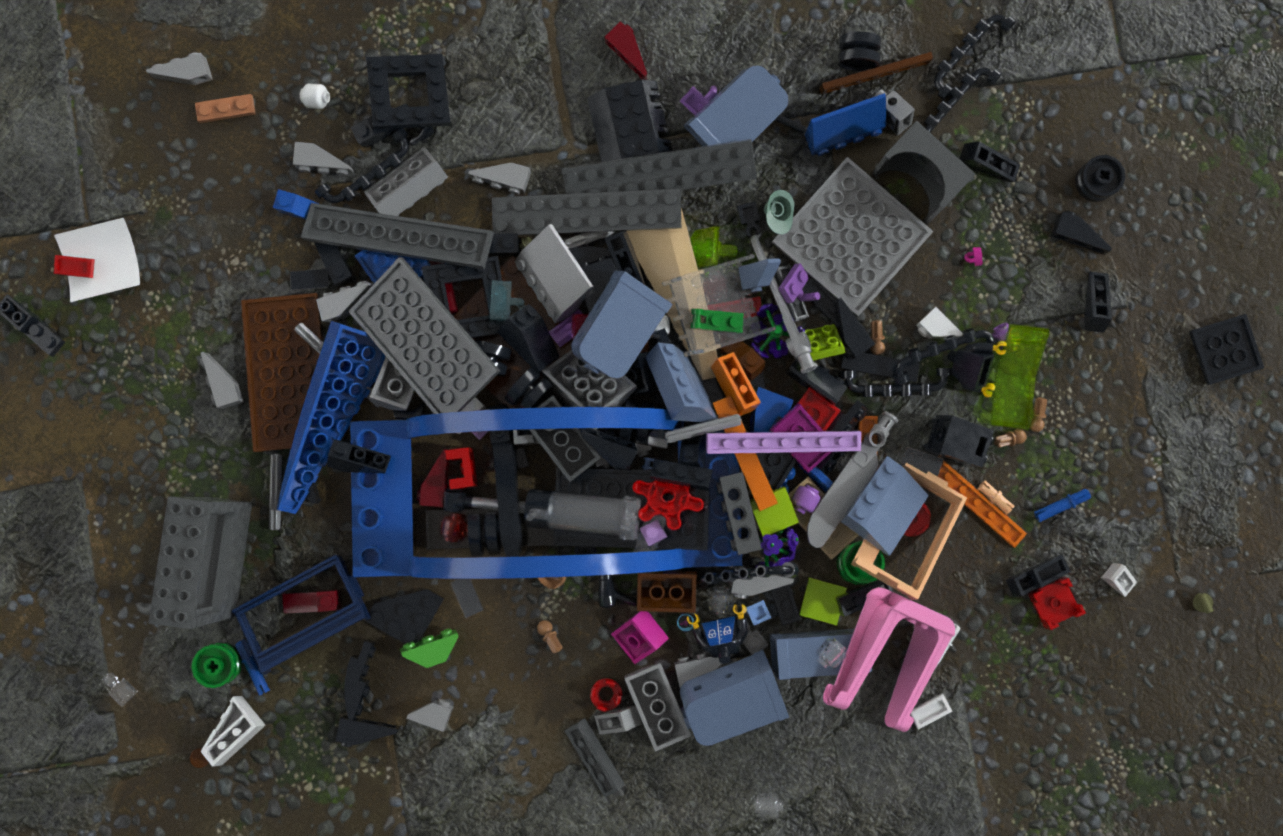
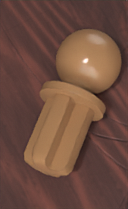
M880 320L871 322L870 338L875 345L870 347V351L874 355H881L885 351V344L881 341L885 339V336L883 335L882 321Z
M1039 397L1035 400L1034 410L1031 412L1034 418L1029 421V428L1033 432H1040L1044 428L1045 424L1042 418L1047 416L1045 414L1047 399Z
M1016 429L1013 432L1008 431L1005 435L995 437L994 445L1001 448L1022 444L1026 441L1027 435L1022 429Z
M543 620L537 626L538 633L544 636L543 641L547 642L551 651L557 653L562 649V645L556 637L557 633L556 631L552 632L553 627L549 621Z

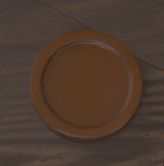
M202 748L195 749L190 755V762L196 768L205 767L209 763L201 753Z

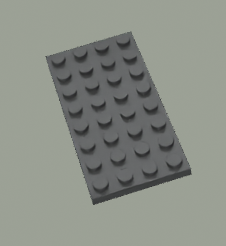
M399 257L348 311L434 414L461 412L500 372L402 257Z

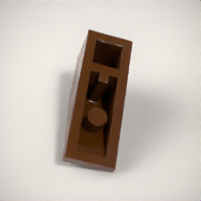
M721 332L714 339L715 347L724 356L732 352L735 353L750 382L765 370L766 361L751 347L731 333Z

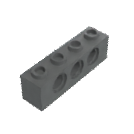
M743 472L718 478L719 482H716L718 494L722 493L724 501L721 502L723 513H727L728 520L725 523L727 531L732 533L733 540H730L732 551H736L737 555L761 550ZM731 489H735L738 492L736 500H731L728 497V492ZM736 508H740L743 512L742 518L738 520L733 517V511ZM742 527L746 528L748 532L744 539H740L737 535L738 530Z

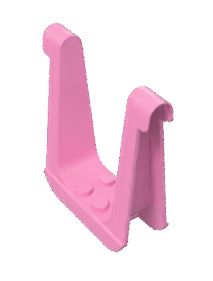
M877 587L866 594L865 604L835 684H828L823 693V701L825 704L835 708L847 709L897 623L902 619L914 624V631L885 715V724L888 727L907 732L914 722V718L910 714L951 638L955 636V626L950 618L888 589Z

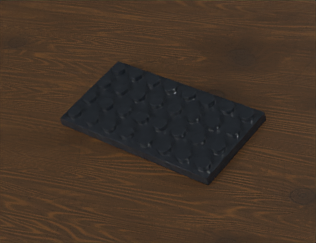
M556 468L555 492L557 494V513L554 523L553 545L708 550L710 486L709 491L690 487V494L693 497L702 499L704 507L699 512L691 510L682 511L680 514L681 527L673 531L667 527V521L663 516H654L648 522H644L638 517V512L647 504V499L645 496L638 495L633 491V484L639 480L647 483L653 482L654 480H650L652 470L587 469L569 482L562 471ZM670 493L663 495V499L666 502L674 498ZM658 519L667 538L652 546H648L640 528Z

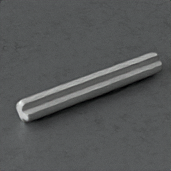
M739 414L666 431L665 439L667 443L739 426L741 425V418Z
M272 454L270 462V530L280 529L281 511L277 510L282 483V455Z

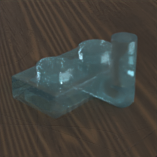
M492 280L490 320L506 321L510 317V305H516L518 309L525 307L522 298L511 297L512 281Z

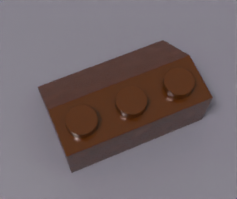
M681 568L638 573L637 611L695 613L696 569Z

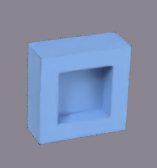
M764 600L746 607L754 626L771 618Z

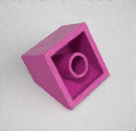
M639 611L611 633L634 664L656 651L669 639L648 611Z

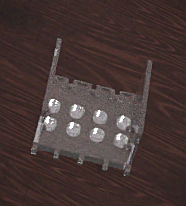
M754 254L662 282L663 286L670 285L673 297L667 299V301L675 302L679 315L674 317L673 321L680 320L684 335L678 336L679 340L686 339L689 351L683 353L684 357L706 353L776 330L775 326L761 329L758 317H751L750 315L756 312L752 297L745 298V295L751 294L750 290H742L738 267L742 266L741 262L755 258ZM691 309L744 313L743 333L690 329V324L693 322ZM701 316L700 323H704V316Z

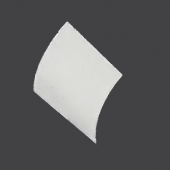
M124 218L54 235L62 256L95 259L93 278L68 276L70 302L140 285L135 248Z

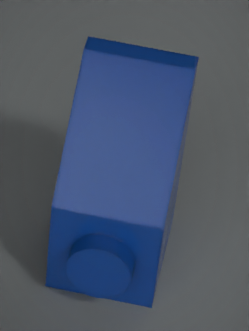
M278 189L273 208L279 213L306 220L311 203L316 202Z

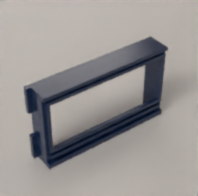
M338 555L330 557L232 610L263 675L271 672V668L362 619L368 620L371 618L361 598L365 595L356 577L350 575L343 558ZM335 565L353 603L262 652L245 612Z

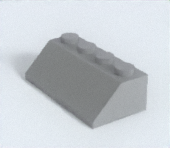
M423 147L365 190L364 193L379 213L399 216L404 210L411 208L421 197L428 195L429 191L441 185L448 176L428 150Z
M661 663L647 666L625 675L624 679L655 752L691 736Z

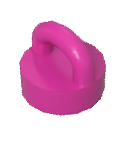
M973 247L972 252L964 255V260L968 263H974V266H981L983 264L981 248Z

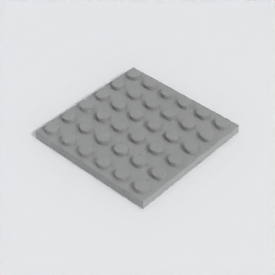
M847 157L793 217L792 227L789 232L783 235L778 234L772 243L794 263H801L806 273L819 282L837 300L842 298L852 313L858 317L934 231Z

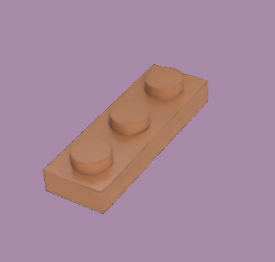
M251 94L195 103L197 121L199 123L255 114L254 100Z

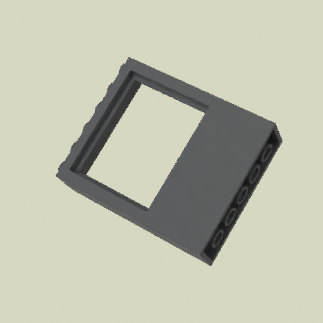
M168 497L149 624L193 629L235 617L232 610L237 608L253 502L216 497Z

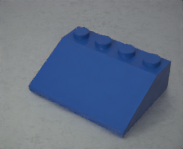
M885 93L811 119L805 132V138L812 156L816 154L822 156L827 154L830 149L836 148V150L846 147V144L852 141L855 144L863 141L864 137L869 135L875 137L882 134L886 126Z

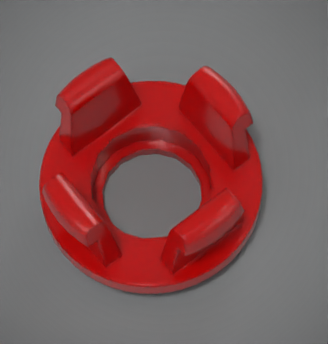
M600 679L592 686L590 693L591 701L600 711L612 710L622 700V689L613 679ZM603 687H610L613 690L614 695L611 700L604 701L600 698L599 693Z

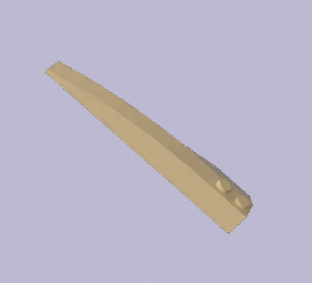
M681 208L682 229L627 231L633 245L638 264L641 265L645 272L644 275L650 281L653 291L673 304L666 315L670 318L675 332L680 336L685 350L687 349L693 365L702 381L716 378L711 366L718 357L713 332L690 329V324L693 322L691 309H708ZM701 316L700 323H704V316Z

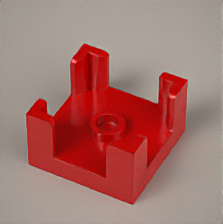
M810 387L798 402L823 431L828 429L841 411Z
M467 447L445 450L447 460H462L461 472L462 475L464 474V478L449 480L450 489L478 487L473 449Z
M1060 577L1044 587L1037 588L1028 593L1046 629L1053 630L1059 627L1058 623L1072 616L1080 617L1086 614L1082 604L1076 602L1069 588L1073 587L1067 577Z

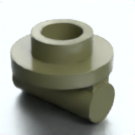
M1199 593L1193 598V606L1197 611L1206 612V614L1214 611L1212 608L1213 599L1210 595Z

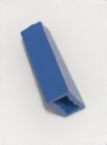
M754 386L753 389L761 403L751 412L749 433L768 432L777 416L783 418L790 411L794 400Z

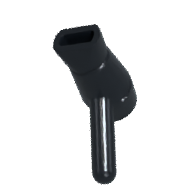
M599 575L598 600L600 607L611 608L615 606L616 599L629 605L637 606V599L615 591L612 575Z

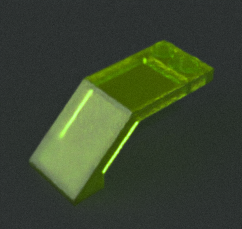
M1009 324L1005 338L1007 346L1002 348V350H1006V353L1000 355L995 372L991 425L1029 430L1034 416L1035 378L1049 336V329Z

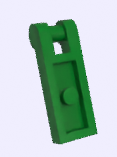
M691 309L693 322L690 324V329L743 333L744 313ZM701 316H704V323H700Z

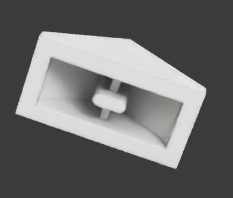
M1112 563L1101 577L1124 597L1127 596L1137 583L1123 564Z

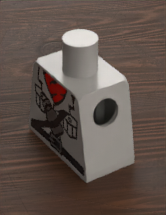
M881 89L875 94V96L884 94L885 92ZM892 91L888 95L885 93L886 123L898 136L912 124L915 109L897 92Z

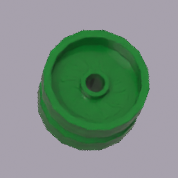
M862 541L847 545L837 558V569L840 576L846 582L853 585H864L877 580V578L860 568L851 565ZM880 550L873 565L884 570L885 558Z
M219 642L205 646L193 658L191 667L193 676L198 683L205 687H221L237 678L242 668V659L236 647L229 643Z

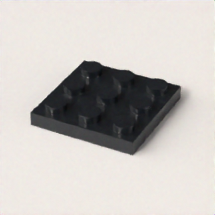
M1247 314L1189 331L1206 385L1264 369Z

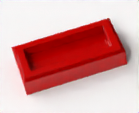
M55 255L53 274L93 278L95 259Z

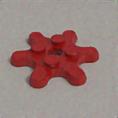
M639 480L633 484V491L638 495L645 496L647 499V504L638 512L639 519L648 522L654 516H663L667 521V527L673 531L681 527L680 514L682 511L691 510L699 512L703 509L704 503L702 499L693 497L689 492L690 487L656 480L651 483ZM670 493L674 498L666 502L663 499V495Z

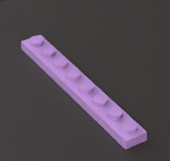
M861 431L706 433L707 454L861 451Z

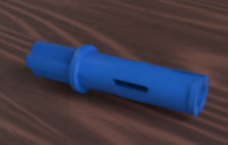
M1087 489L1072 495L1067 494L1066 498L1034 511V515L1040 523L1067 509L1076 508V505L1089 500L1091 494Z
M243 639L237 642L235 646L242 659L241 663H244L258 692V696L270 691L247 641Z

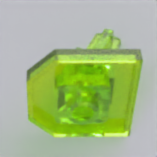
M717 226L695 230L690 238L697 268L718 265L719 256L735 257L737 255V246L722 245L719 242V227Z

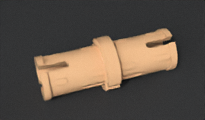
M986 480L977 487V490L983 493L992 504L999 507L1006 515L1012 511L1011 508H1014V505L1002 495V492L994 489Z

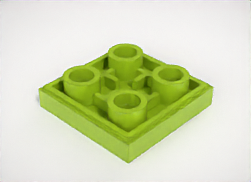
M835 324L805 330L811 343L810 349L812 352L810 355L813 361L845 353V347Z
M784 486L773 491L778 504L760 512L754 499L750 500L752 512L762 537L765 534L771 535L799 523Z
M808 578L799 615L837 625L840 611L836 597L845 594L847 588Z

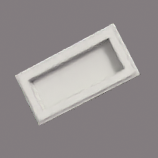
M941 693L915 707L910 716L914 718V724L919 730L949 714L952 710L945 696Z

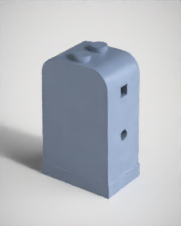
M753 66L741 71L683 126L701 146L751 139L753 142L785 110L788 105V95L779 85L780 80L774 74L770 75L761 66Z
M614 271L606 288L573 339L571 345L572 352L585 363L584 367L591 372L601 373L612 378H620L628 372L652 333L673 304L627 272Z
M855 629L769 634L773 674L779 680L838 675Z
M763 650L688 680L680 688V696L684 706L681 707L685 724L687 729H692L695 739L701 745H713L775 721L789 718L772 669Z

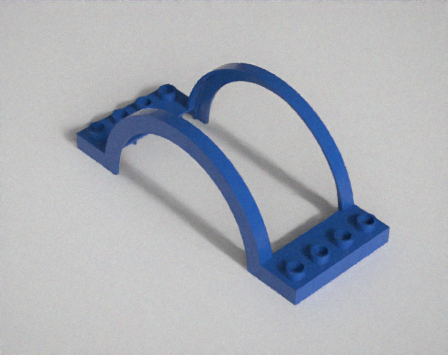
M553 407L462 411L422 415L407 420L350 422L351 444L391 456L385 474L351 472L353 577L412 576L442 579L542 578L644 573L675 570L685 567L742 566V554L737 555L736 551L733 552L730 540H733L732 533L727 531L725 521L728 520L727 513H723L721 502L724 500L722 493L718 494L716 482H719L718 478L739 473V464L734 453H706L705 468L713 470L710 482L708 550L670 549L627 553L524 557L413 556L412 438L449 433L528 429L637 428L674 430L684 427V421L672 420L667 409ZM719 430V431H715V432H711V433H725V432H724V430ZM682 440L678 441V463ZM731 489L728 492L729 499H737L738 492L735 489ZM736 508L733 511V517L737 520L741 519L740 508ZM741 528L737 532V535L740 539H742Z

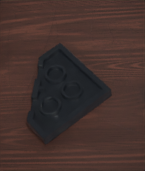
M426 589L374 603L369 612L371 618L365 619V621L404 644L409 642L418 643L445 598Z

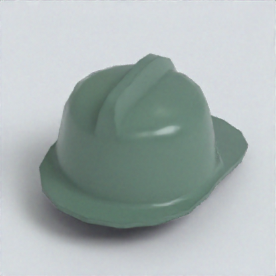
M777 190L770 195L764 206L766 222L774 233L780 235L788 233L793 222L794 200L787 191Z

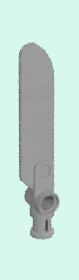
M751 236L752 246L758 260L767 259L757 236ZM773 277L769 286L782 313V319L790 338L786 339V345L795 359H798L802 368L801 373H808L818 367L810 355L812 352L810 349L811 343L804 331L799 333L786 302L778 289L777 281Z
M887 411L882 413L883 417L878 424H874L870 432L865 434L864 440L861 442V451L854 452L811 514L807 525V538L811 546L821 548L826 543L878 467L877 451L885 444L893 424L899 421L893 414ZM873 434L877 435L878 437L877 444H874L872 442Z

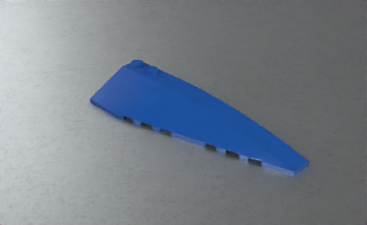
M334 321L330 323L294 435L277 510L293 514L297 513L309 493L310 486L319 477L317 475L321 468L327 464L328 454L334 439L341 441L350 426L352 417L358 413L360 404L370 393V390L366 387L371 388L373 383H376L386 356L364 331Z

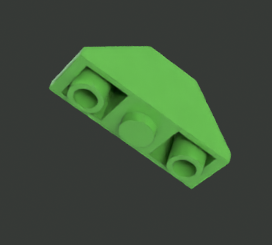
M446 629L435 637L429 635L422 638L421 642L406 643L400 649L401 655L426 668L446 662L459 637L455 629Z

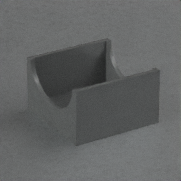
M918 121L884 155L872 173L876 178L881 173L887 171H901L914 177L923 186L928 196L929 210L924 219L927 225L975 175L970 168Z

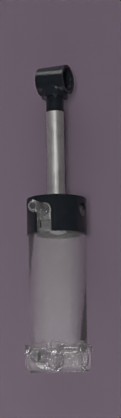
M445 489L443 510L459 512L468 507L498 511V501L494 498L467 496L461 489ZM530 489L526 502L519 501L520 513H524L525 525L529 528L619 536V539L636 540L639 538L640 520L638 519L641 499L637 497L625 496L621 499Z

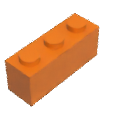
M732 352L717 358L711 369L725 396L731 395L740 416L754 411L761 402L735 353Z

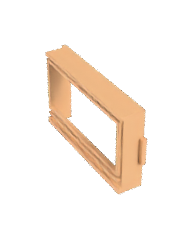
M905 463L902 467L921 487L951 503L911 586L873 565L880 550L865 539H863L851 565L860 568L909 597L910 600H918L967 497L948 487V482L929 471L924 473Z

